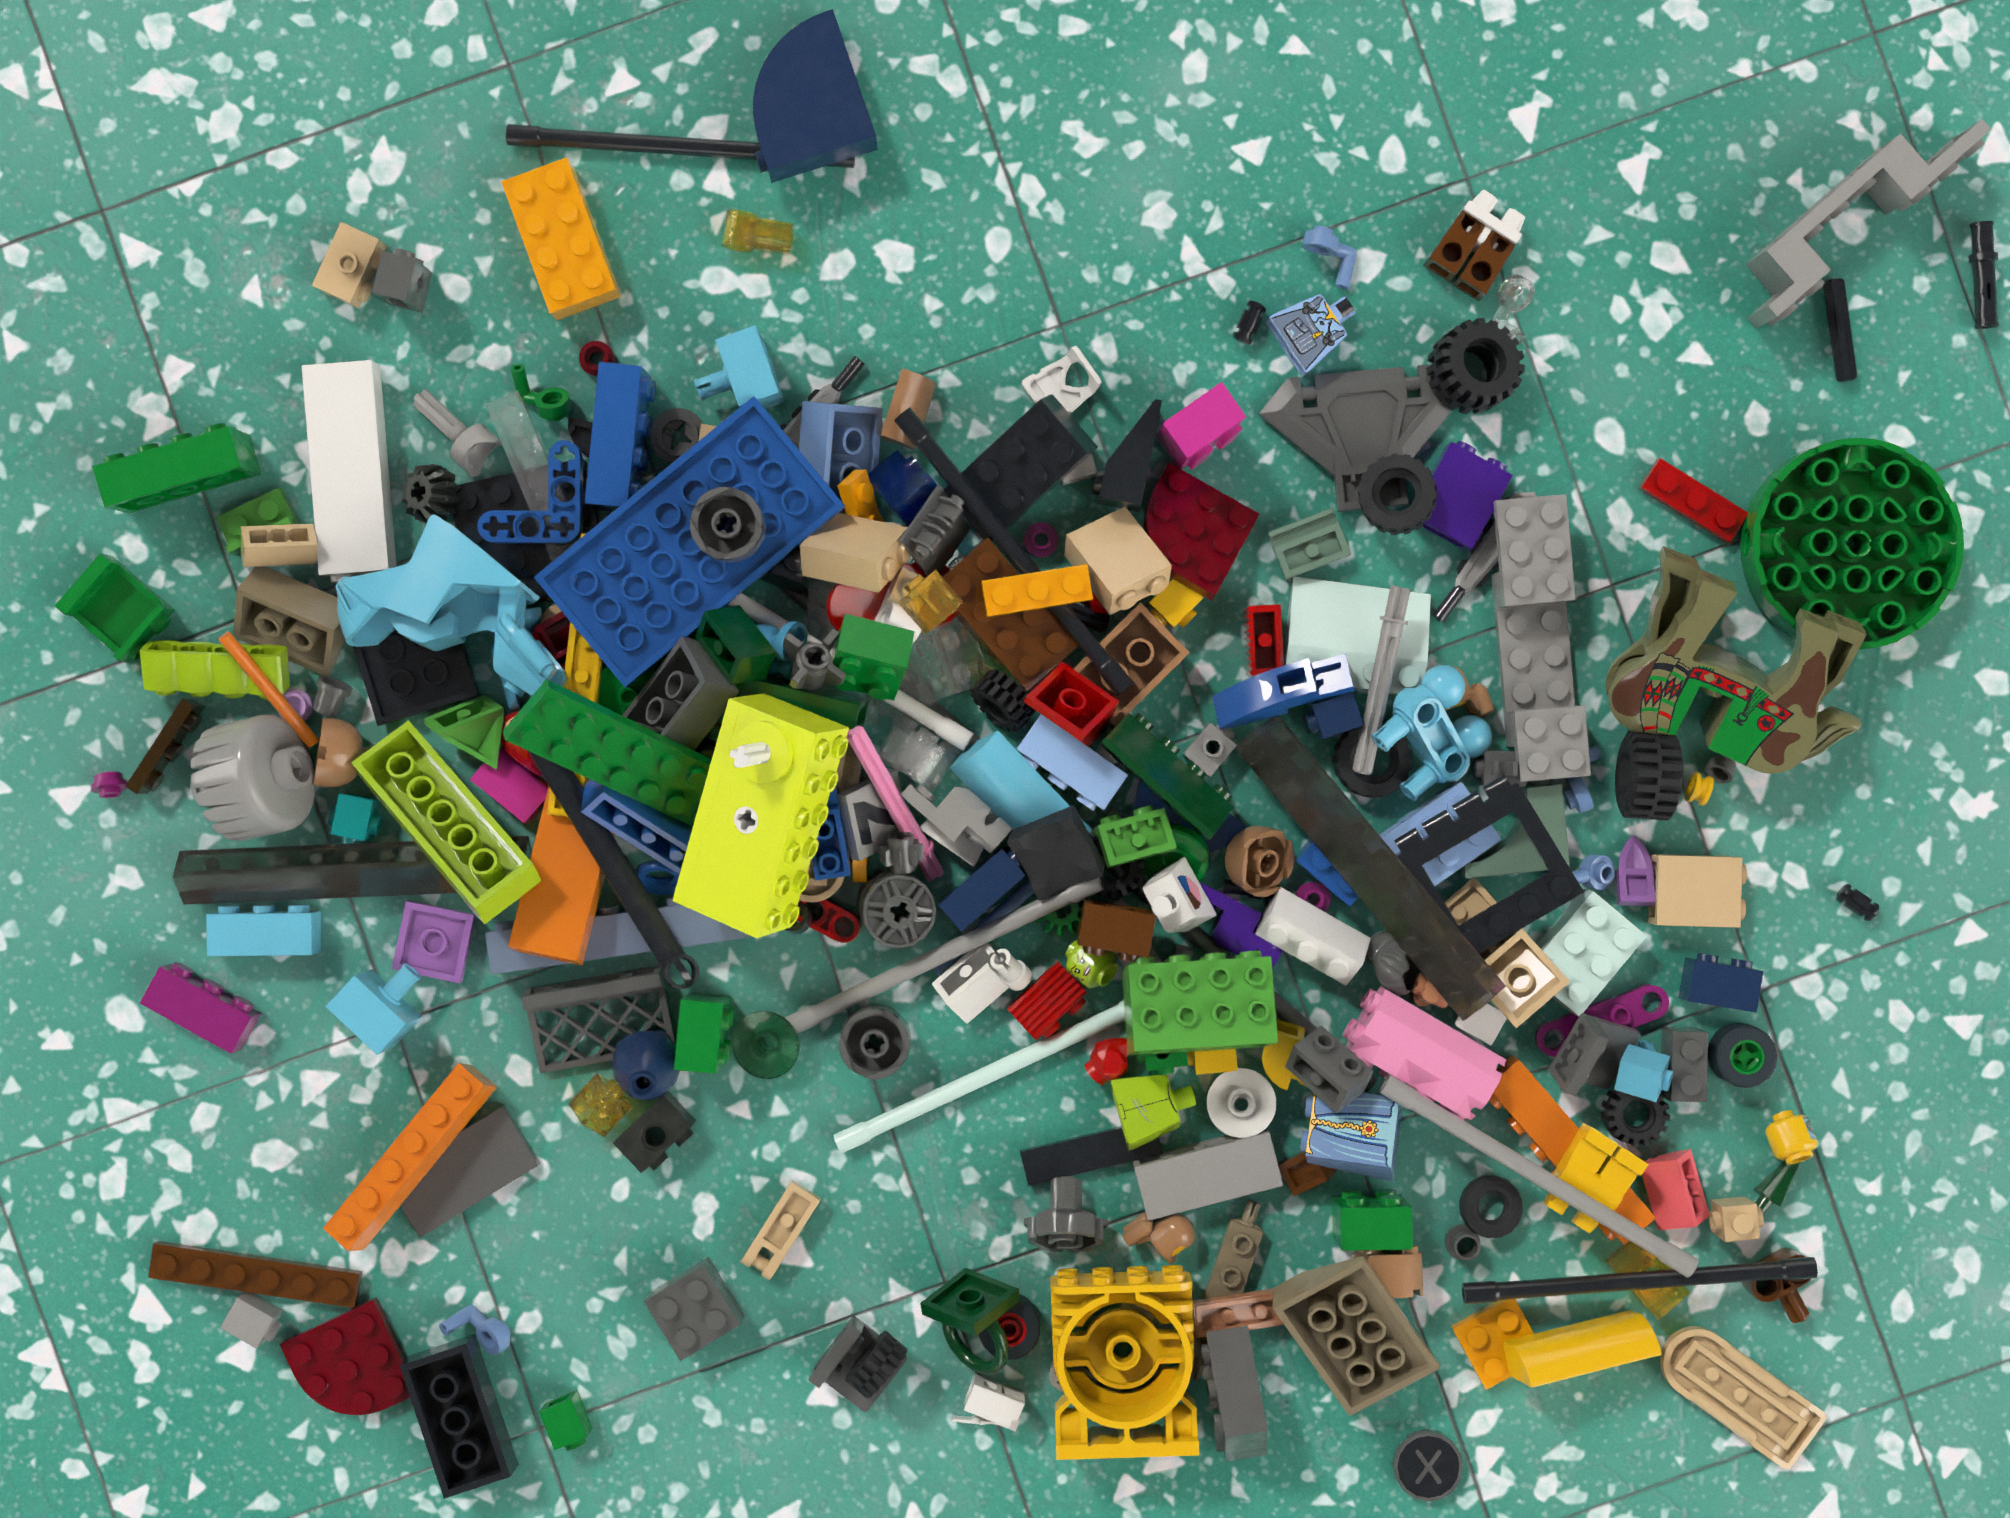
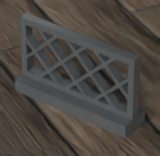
M660 965L526 988L521 997L524 1011L527 1010L540 1073L612 1061L616 1046L609 1041L616 1031L620 1028L629 1035L637 1032L623 1023L632 1009L649 1019L642 1031H647L654 1022L666 1030L670 1040L676 1045V1037L665 983L662 977V967ZM658 991L660 1005L654 1014L637 1004L642 994ZM636 995V997L634 998V1000H631L630 998L627 997V996ZM618 998L629 1006L620 1020L603 1010L608 1000ZM602 1001V1003L599 1006L593 1003ZM583 1004L595 1012L585 1026L568 1015L576 1005ZM568 1007L565 1012H563L562 1010L559 1009V1008ZM549 1010L560 1017V1020L550 1032L538 1023L536 1012ZM660 1011H662L663 1020L657 1017ZM598 1014L615 1025L606 1039L589 1029ZM563 1021L581 1031L572 1045L555 1035ZM541 1034L547 1037L544 1043L542 1042ZM584 1034L601 1044L596 1054L585 1055L575 1048ZM550 1040L567 1050L562 1060L547 1062L544 1049ZM605 1048L610 1050V1052L602 1053ZM570 1054L576 1056L575 1058L568 1059Z

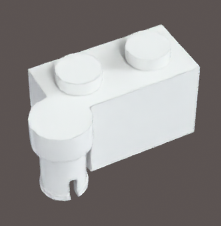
M988 942L967 952L937 978L932 985L945 1003L968 1024L1008 988L1019 991L1027 987L1032 979V972L1021 960H1016L1007 949L996 951Z

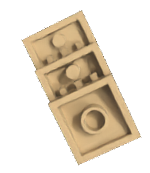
M1472 878L1444 903L1456 919L1457 924L1460 925L1497 902L1476 878ZM1431 914L1427 917L1426 929L1515 1028L1520 1026L1570 983L1523 929L1461 964Z

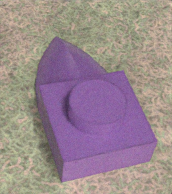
M1631 836L1621 851L1618 869L1615 872L1617 905L1653 906L1656 901L1652 861L1643 843L1636 836Z

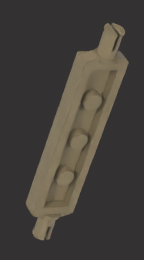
M1248 1199L1242 1218L1229 1219L1202 1299L1243 1293L1264 1233L1255 1224L1262 1204ZM1193 1336L1194 1365L1190 1379H1193L1194 1376L1195 1381H1200L1204 1369L1200 1345L1206 1344V1337L1195 1338Z

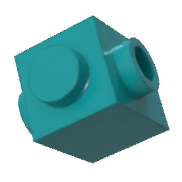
M348 792L339 793L337 804L332 806L329 813L328 824L332 826L330 834L341 836V843L361 846L362 841L374 840V835H378L382 827L383 816L379 815L381 802L377 798Z

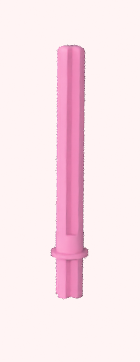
M856 726L850 729L847 734L848 742L900 832L912 833L914 839H918V843H923L924 860L918 861V865L926 879L933 881L936 877H941L944 871L933 852L935 847L933 841L927 839L920 829L864 727Z

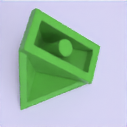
M486 694L424 719L425 725L441 738L497 770L504 709Z

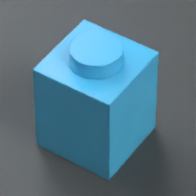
M1628 1044L1620 1060L1614 1090L1656 1102L1661 1090L1668 1091L1671 1084L1673 1071L1668 1070L1670 1056Z

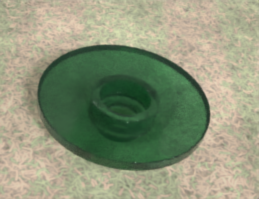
M757 1011L747 1015L738 1023L732 1036V1050L735 1059L746 1072L758 1078L774 1079L786 1074L795 1065L799 1056L800 1043L795 1028L786 1018L771 1011ZM765 1036L773 1039L774 1046H769L765 1043Z

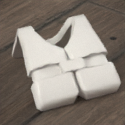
M1073 346L1067 355L1060 360L1040 369V373L1036 375L1033 373L1023 379L1021 386L1033 403H1037L1040 399L1053 394L1068 413L1071 414L1097 391L1102 381L1079 348ZM1079 362L1084 367L1089 376L1088 386L1071 387L1065 385L1066 374L1071 364Z

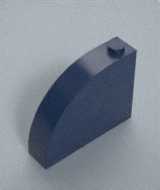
M833 9L815 15L791 29L771 50L759 72L753 96L754 126L760 146V151L755 152V156L761 173L768 171L771 183L878 150L876 134Z

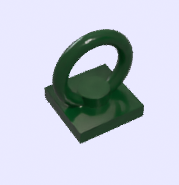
M964 1268L920 1303L922 1315L942 1323L943 1334L950 1349L968 1368L981 1374H995L1004 1368L1009 1357V1345L1005 1332L997 1319L1020 1301L1019 1288ZM957 1329L975 1337L984 1329H987L995 1347L994 1358L992 1360H984L974 1355L960 1339Z

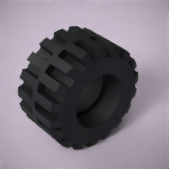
M1477 318L1473 322L1469 319L1457 325L1432 347L1434 351L1429 353L1427 359L1432 364L1426 370L1427 375L1433 378L1429 382L1431 390L1434 388L1438 390L1439 394L1436 397L1440 402L1444 399L1448 401L1446 407L1451 410L1459 407V413L1468 414L1471 411L1473 414H1479L1485 410L1488 411L1515 392L1514 389L1522 381L1519 376L1525 370V365L1520 364L1524 354L1523 350L1518 351L1516 348L1520 344L1517 338L1511 339L1508 336L1510 330L1507 327L1499 329V322L1490 320L1488 323H1485V318ZM1465 351L1477 355L1483 361L1487 370L1486 382L1479 381L1469 374L1464 364Z
M1628 731L1620 745L1615 770V795L1619 811L1624 818L1669 820L1678 806L1683 783V755L1679 740L1676 735Z

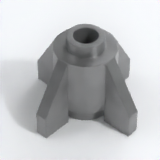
M833 629L822 644L810 643L802 646L803 642L790 633L784 637L783 645L793 665L790 686L795 689L816 690L824 686H838L844 682L847 674L832 664V656L830 654V650L835 644L839 632Z

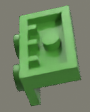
M279 487L216 517L229 544L225 547L228 554L241 556V526L299 524L283 489Z
M1153 805L1134 810V816L1121 819L1120 814H1116L1100 820L1101 825H1098L1093 830L1095 838H1099L1107 868L1166 853L1177 848L1165 807L1154 810Z

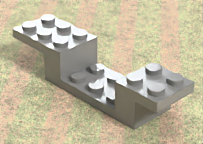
M1983 119L1979 120L1953 137L1926 162L1901 133L1874 151L1746 264L1773 295L1747 319L1755 328L1765 323H1768L1771 327L1779 320L1782 321L1798 308L1797 303L1806 296L1810 297L1825 284L1821 278L1831 269L1807 242L1824 228L1823 225L1850 206L1849 202L1858 195L1860 196L1867 192L1886 215L1897 208L1901 212L1910 205L1916 204L1931 191L1930 187L1939 180L1942 181L1958 168L1957 164L1965 157H1970L1985 144L1981 138L1991 128Z
M1566 494L1496 500L1493 502L1499 572L1492 574L1491 579L1506 747H1515L1516 762H1519L1518 782L1591 776L1585 705L1575 706L1566 602L1576 599Z

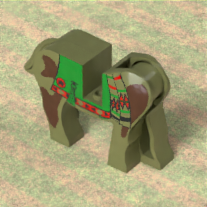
M1662 546L1658 554L1660 578L1652 594L1646 631L1638 641L1612 662L1606 675L1605 686L1610 709L1623 726L1635 732L1676 735L1701 686L1705 693L1713 696L1700 723L1708 749L1755 771L1767 774L1790 770L1802 761L1821 754L1842 738L1860 729L1861 721L1859 717L1847 711L1829 706L1818 712L1819 704L1823 698L1843 680L1867 635L1860 622L1827 610L1824 617L1800 608L1795 617L1796 641L1792 655L1787 663L1767 675L1745 659L1722 648L1703 643L1736 596L1737 590L1734 583L1699 569L1695 558Z

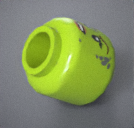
M1075 940L1068 947L1065 954L1068 958L1066 970L1073 978L1087 988L1104 987L1109 984L1118 970L1115 952L1105 950L1104 956L1084 953L1083 946L1078 945L1077 940Z

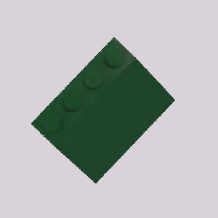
M1129 713L1101 742V746L1204 839L1210 840L1234 807L1229 803L1233 797L1219 784L1212 788L1202 778L1206 773L1192 760L1185 764L1177 756L1180 749L1168 738L1164 737L1160 741L1150 732L1154 726L1140 713L1135 718Z

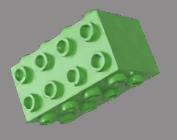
M1261 951L1240 952V955H1236L1234 959H1226V953L1204 954L1200 961H1191L1190 955L1169 956L1165 963H1155V957L1136 958V962H1130V965H1127L1122 970L1128 1055L1269 1047L1278 1043L1271 956L1261 957Z

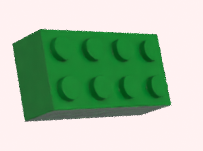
M219 423L205 427V433L193 437L191 433L176 435L170 438L171 443L158 446L157 443L140 446L137 448V453L125 456L124 453L106 456L103 458L104 463L92 466L105 508L130 514L262 475L249 434L236 428L226 426L225 423Z

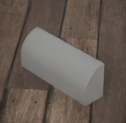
M1268 1128L1257 1135L1246 1138L1224 1135L1163 1151V1154L1132 1161L1148 1221L1283 1186Z

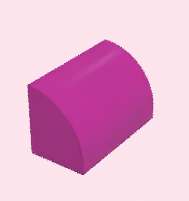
M503 747L499 748L497 770L483 763L470 779L523 823H531L541 811L549 787L544 779L523 767Z

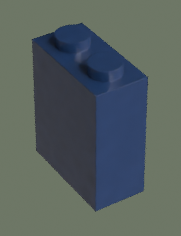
M1002 846L940 900L938 906L962 932L1026 876L1025 871L1022 869L1023 866L1011 849L1006 851Z

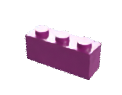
M174 962V964L159 966L140 1004L230 1054L242 1050L262 1014L253 1009L254 1004L241 996L233 998L222 992L224 987L209 979L200 980L193 976L194 971L184 964Z

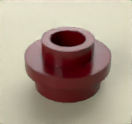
M591 341L585 344L579 353L580 366L586 373L592 376H598L599 366L593 365L591 362L594 354H602V362L614 363L613 351L607 344L601 341Z

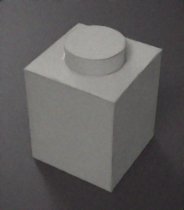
M244 1292L236 1298L220 1328L252 1347L258 1348L266 1340L271 1342L282 1326L278 1319L284 1310L254 1293Z

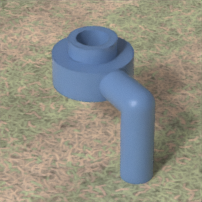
M1314 226L1313 230L1306 231L1302 247L1305 250L1319 255H1334L1342 258L1335 286L1340 289H1349L1357 257L1356 249L1340 243L1339 238L1333 235L1334 231L1328 227Z
M1596 745L1589 748L1590 762L1601 758ZM1581 777L1564 778L1567 789L1563 790V796L1569 809L1576 808L1579 814L1593 809V801Z
M1590 854L1584 858L1580 869L1572 871L1578 883H1582L1586 888L1604 890L1612 883L1615 871L1613 862L1609 857ZM1544 870V871L1542 872V876L1545 875L1546 873L1550 872V871H1549V870Z
M474 1305L466 1306L439 1324L441 1332L447 1336L470 1321L476 1328V1336L480 1345L490 1355H497L510 1345L511 1334L508 1326L496 1318L487 1319Z

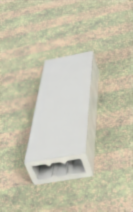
M372 360L302 365L319 575L330 577L331 583H337L343 576L352 577L353 575H364L397 567L380 365Z

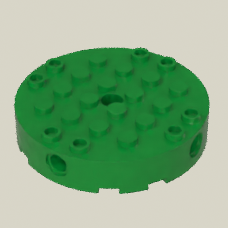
M1847 438L1828 442L1793 456L1782 463L1764 480L1751 500L1747 509V517L1743 522L1740 542L1743 573L1753 598L1760 609L1778 628L1796 639L1795 617L1800 608L1824 617L1827 610L1862 624L1867 634L1859 650L1882 647L1900 641V639L1914 631L1920 630L1941 610L1940 606L1947 598L1949 592L1953 591L1960 574L1963 561L1964 534L1956 502H1952L1947 490L1943 486L1945 482L1925 461H1920L1912 454L1906 452V449L1889 442L1868 438ZM1850 537L1856 543L1855 553L1851 552L1848 545H1846Z

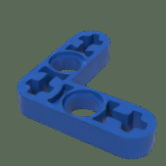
M567 440L558 441L550 448L548 455V511H488L478 520L477 527L481 537L488 542L496 544H570L577 541L583 530V455L580 448ZM567 447L568 451L575 455L574 460L568 461V472H575V478L565 475L556 477L557 471L564 473V464L562 461L557 460V455L563 454L564 448ZM565 482L571 483L575 488V496L569 502H561L556 495L558 486ZM496 517L497 522L501 524H512L510 517H515L513 522L515 537L510 538L512 533L510 530H498L497 536L493 537V533L486 529L487 524H492L493 518ZM533 517L539 522V532L533 537H526L521 532V524L526 518ZM551 517L549 523L552 525H561L564 518H568V522L575 526L574 530L568 531L567 537H563V533L558 530H549L551 537L545 538L548 529L545 518Z

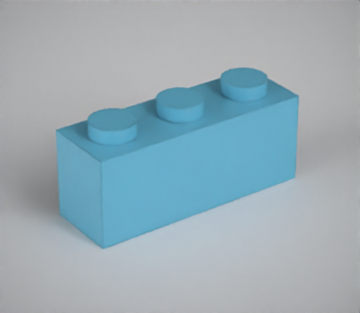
M240 905L218 906V912L206 914L207 956L314 955L321 953V911H310V905H288V911H275V905H254L253 912H240Z

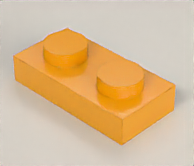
M854 470L837 485L842 502L845 505L846 514L883 522L867 470Z

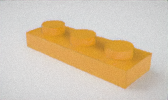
M1087 564L981 581L987 617L1093 600Z

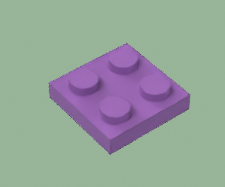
M410 900L406 901L392 969L399 971L402 965L407 963L422 976L462 983L476 914Z

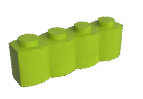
M155 640L148 641L140 649L143 687L145 690L155 691L156 695L167 696L175 694L177 691L190 693L193 697H205L210 695L211 692L224 694L226 698L234 699L244 697L249 693L259 695L260 699L268 700L222 644ZM240 643L283 695L290 687L287 647L271 644L252 646Z

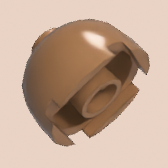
M322 718L313 785L338 788L349 784L356 778L358 773L351 762L369 750V747H363L361 733L357 727L348 721L337 718Z
M1257 825L1240 830L1231 839L1224 858L1225 869L1232 883L1246 893L1256 897H1267L1281 889L1277 885L1282 881L1283 877L1289 878L1295 860L1294 846L1290 840L1286 839L1282 831L1272 827Z

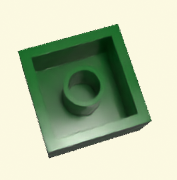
M845 613L838 638L833 647L832 664L847 675L844 682L835 687L842 691L854 690L866 693L878 700L889 699L894 701L908 667L915 631Z
M689 992L680 999L674 1070L717 1074L727 1064V1061H730L732 1040H727V1030H730V1026L734 1025L736 1010L734 1005H730L731 996Z
M1393 1189L1376 1190V1195H1362L1361 1190H1342L1341 1195H1332V1236L1342 1251L1413 1250L1412 1206L1401 1194H1397V1191Z

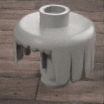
M257 715L213 726L201 734L200 738L202 739L196 741L193 748V753L200 754L191 759V768L204 769L191 775V793L199 806L211 808L203 811L202 814L206 820L217 822L211 826L216 833L223 834L229 840L245 841L289 831L303 823L312 809L315 798L316 786L313 785L314 767L306 745L288 722L274 715Z

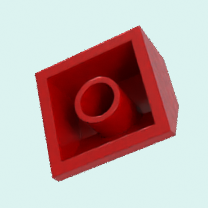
M1061 662L1025 697L1024 702L1089 747L1107 728L1119 700L1064 662Z

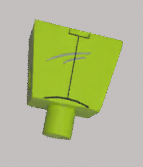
M1167 1075L1123 1078L1110 1081V1089L1128 1151L1180 1127L1181 1122L1178 1110L1196 1106L1191 1085L1171 1090Z

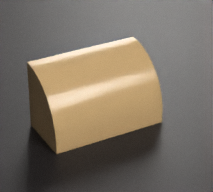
M314 524L241 526V558L243 567L317 563L318 545Z

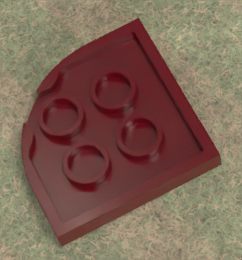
M1169 463L1147 502L1144 514V531L1172 565L1170 576L1182 585L1212 601L1260 514Z
M377 1297L279 1344L294 1377L304 1392L315 1402L329 1410L347 1415H367L382 1411L410 1398L400 1369V1365L406 1358Z

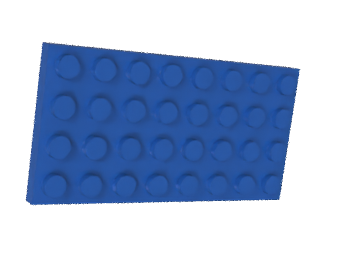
M753 396L534 576V579L622 685L627 688L665 657L681 636L689 637L698 629L706 610L727 606L796 549L809 535L820 529L842 511L845 505L755 396ZM730 487L739 489L750 495L763 512L766 523L765 539L759 549L751 557L743 561L724 563L714 560L697 546L691 535L690 518L694 506L703 494L714 488ZM728 517L724 518V526L720 528V531L725 530L729 534L734 531L733 525L737 523V520L731 521Z

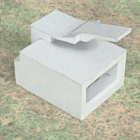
M974 1373L964 1400V1411L975 1415L971 1417L953 1415L952 1421L979 1425H1000L1016 1432L1021 1419L1020 1415L1025 1405L1024 1392Z

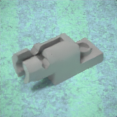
M921 783L917 788L909 784L901 793L904 799L953 842L964 831L968 834L966 836L967 839L991 853L1013 829L1001 817L997 818L993 823L985 824L986 816L989 815L991 808L967 788L955 786L938 806L933 803L936 796Z

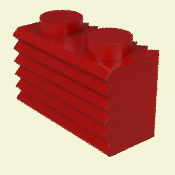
M1281 604L1248 606L1243 611L1246 615L1243 618L1246 621L1243 625L1246 630L1243 633L1247 635L1244 639L1247 642L1244 647L1248 649L1245 652L1248 656L1245 659L1248 663L1246 668L1249 670L1246 675L1253 677L1284 666Z
M1057 960L1007 1006V1010L1035 1040L1041 1035L1047 1039L1061 1026L1057 1021L1066 1012L1073 1015L1086 1003L1083 996L1087 991L1072 977L1063 964Z

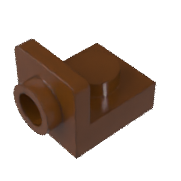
M1300 1152L1278 1164L1279 1171L1294 1196L1328 1181L1338 1171L1337 1169L1308 1163L1306 1152Z

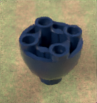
M637 1031L621 1039L617 1043L612 1057L613 1076L619 1088L628 1096L638 1100H653L666 1094L676 1083L680 1070H674L675 1043L663 1031Z

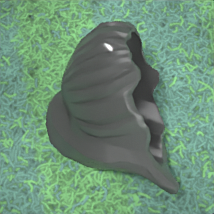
M1427 917L1422 918L1414 925L1399 929H1384L1370 937L1371 940L1366 953V959L1374 966V971L1380 984L1393 994L1407 995L1412 991L1414 982L1418 974L1421 973L1417 966L1421 951L1418 939L1428 923Z

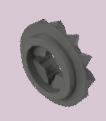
M683 408L669 409L660 414L654 421L650 434L655 452L665 461L673 463L699 441L701 424H703L702 420L692 411ZM686 423L684 434L692 442H679L678 446H675L674 450H672L674 439L669 433L665 432L666 429L678 432Z

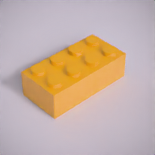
M567 157L501 181L548 311L556 320L622 297L575 168Z

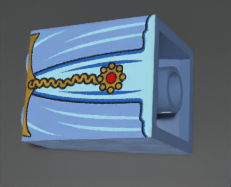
M1314 1093V1097L1308 1096L1306 1101L1305 1117L1311 1119L1309 1131L1303 1130L1300 1151L1306 1152L1307 1162L1311 1164L1393 1181L1402 1114L1401 1105L1386 1096L1363 1093L1336 1113Z

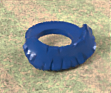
M659 861L644 862L635 870L649 894L670 895L675 893L679 874ZM651 871H665L673 876L658 878L649 876L647 873Z

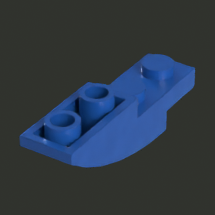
M1343 654L1313 663L1308 658L1287 664L1241 681L1212 697L1219 729L1225 730L1287 714V708L1353 692L1355 688L1347 656Z
M838 782L834 790L830 792L827 803L829 809L828 816L820 827L817 837L819 841L818 850L811 859L815 881L851 875L846 832L837 796L840 793Z

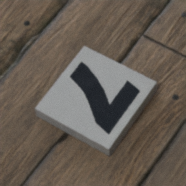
M887 769L898 790L902 793L897 770ZM870 779L837 794L852 860L861 861L878 852L879 845H886L889 834L900 832Z

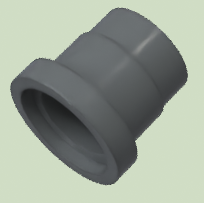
M319 676L316 683L319 688L312 708L323 715L337 717L345 698L351 695L353 688L341 680L328 676Z
M1465 1224L1455 1225L1446 1233L1445 1247L1454 1258L1469 1261L1475 1259L1480 1253L1479 1235L1473 1233ZM1462 1238H1472L1473 1244L1468 1251H1457V1244Z

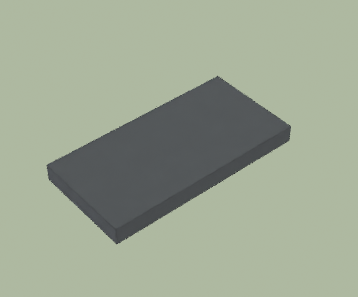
M503 1105L459 1132L441 1157L400 1206L418 1236L422 1237L540 1165V1162L506 1106Z

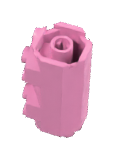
M1380 986L1377 991L1370 988L1360 1003V1007L1363 1010L1358 1019L1352 1018L1343 1032L1342 1036L1348 1040L1346 1047L1363 1060L1370 1069L1374 1065L1379 1067L1378 1073L1384 1079L1391 1074L1402 1082L1409 1084L1420 1095L1430 1101L1439 1102L1440 1107L1460 1119L1465 1120L1467 1118L1472 1120L1476 1115L1471 1110L1474 1107L1482 1110L1500 1082L1502 1073L1496 1069L1498 1063L1505 1066L1506 1059Z

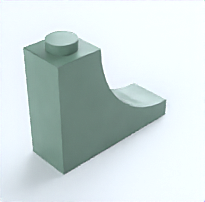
M1551 779L1530 781V786L1521 788L1570 868L1562 784H1551ZM1516 817L1506 837L1491 851L1473 859L1460 868L1459 877L1475 878L1549 869Z

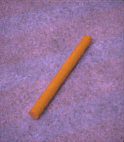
M227 631L220 636L218 641L284 720L291 725L308 748L315 745L319 738L231 632Z

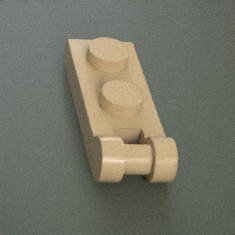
M792 1180L740 1263L748 1268L752 1265L762 1272L761 1276L770 1281L817 1207L821 1197ZM762 1247L774 1253L770 1260L759 1254Z

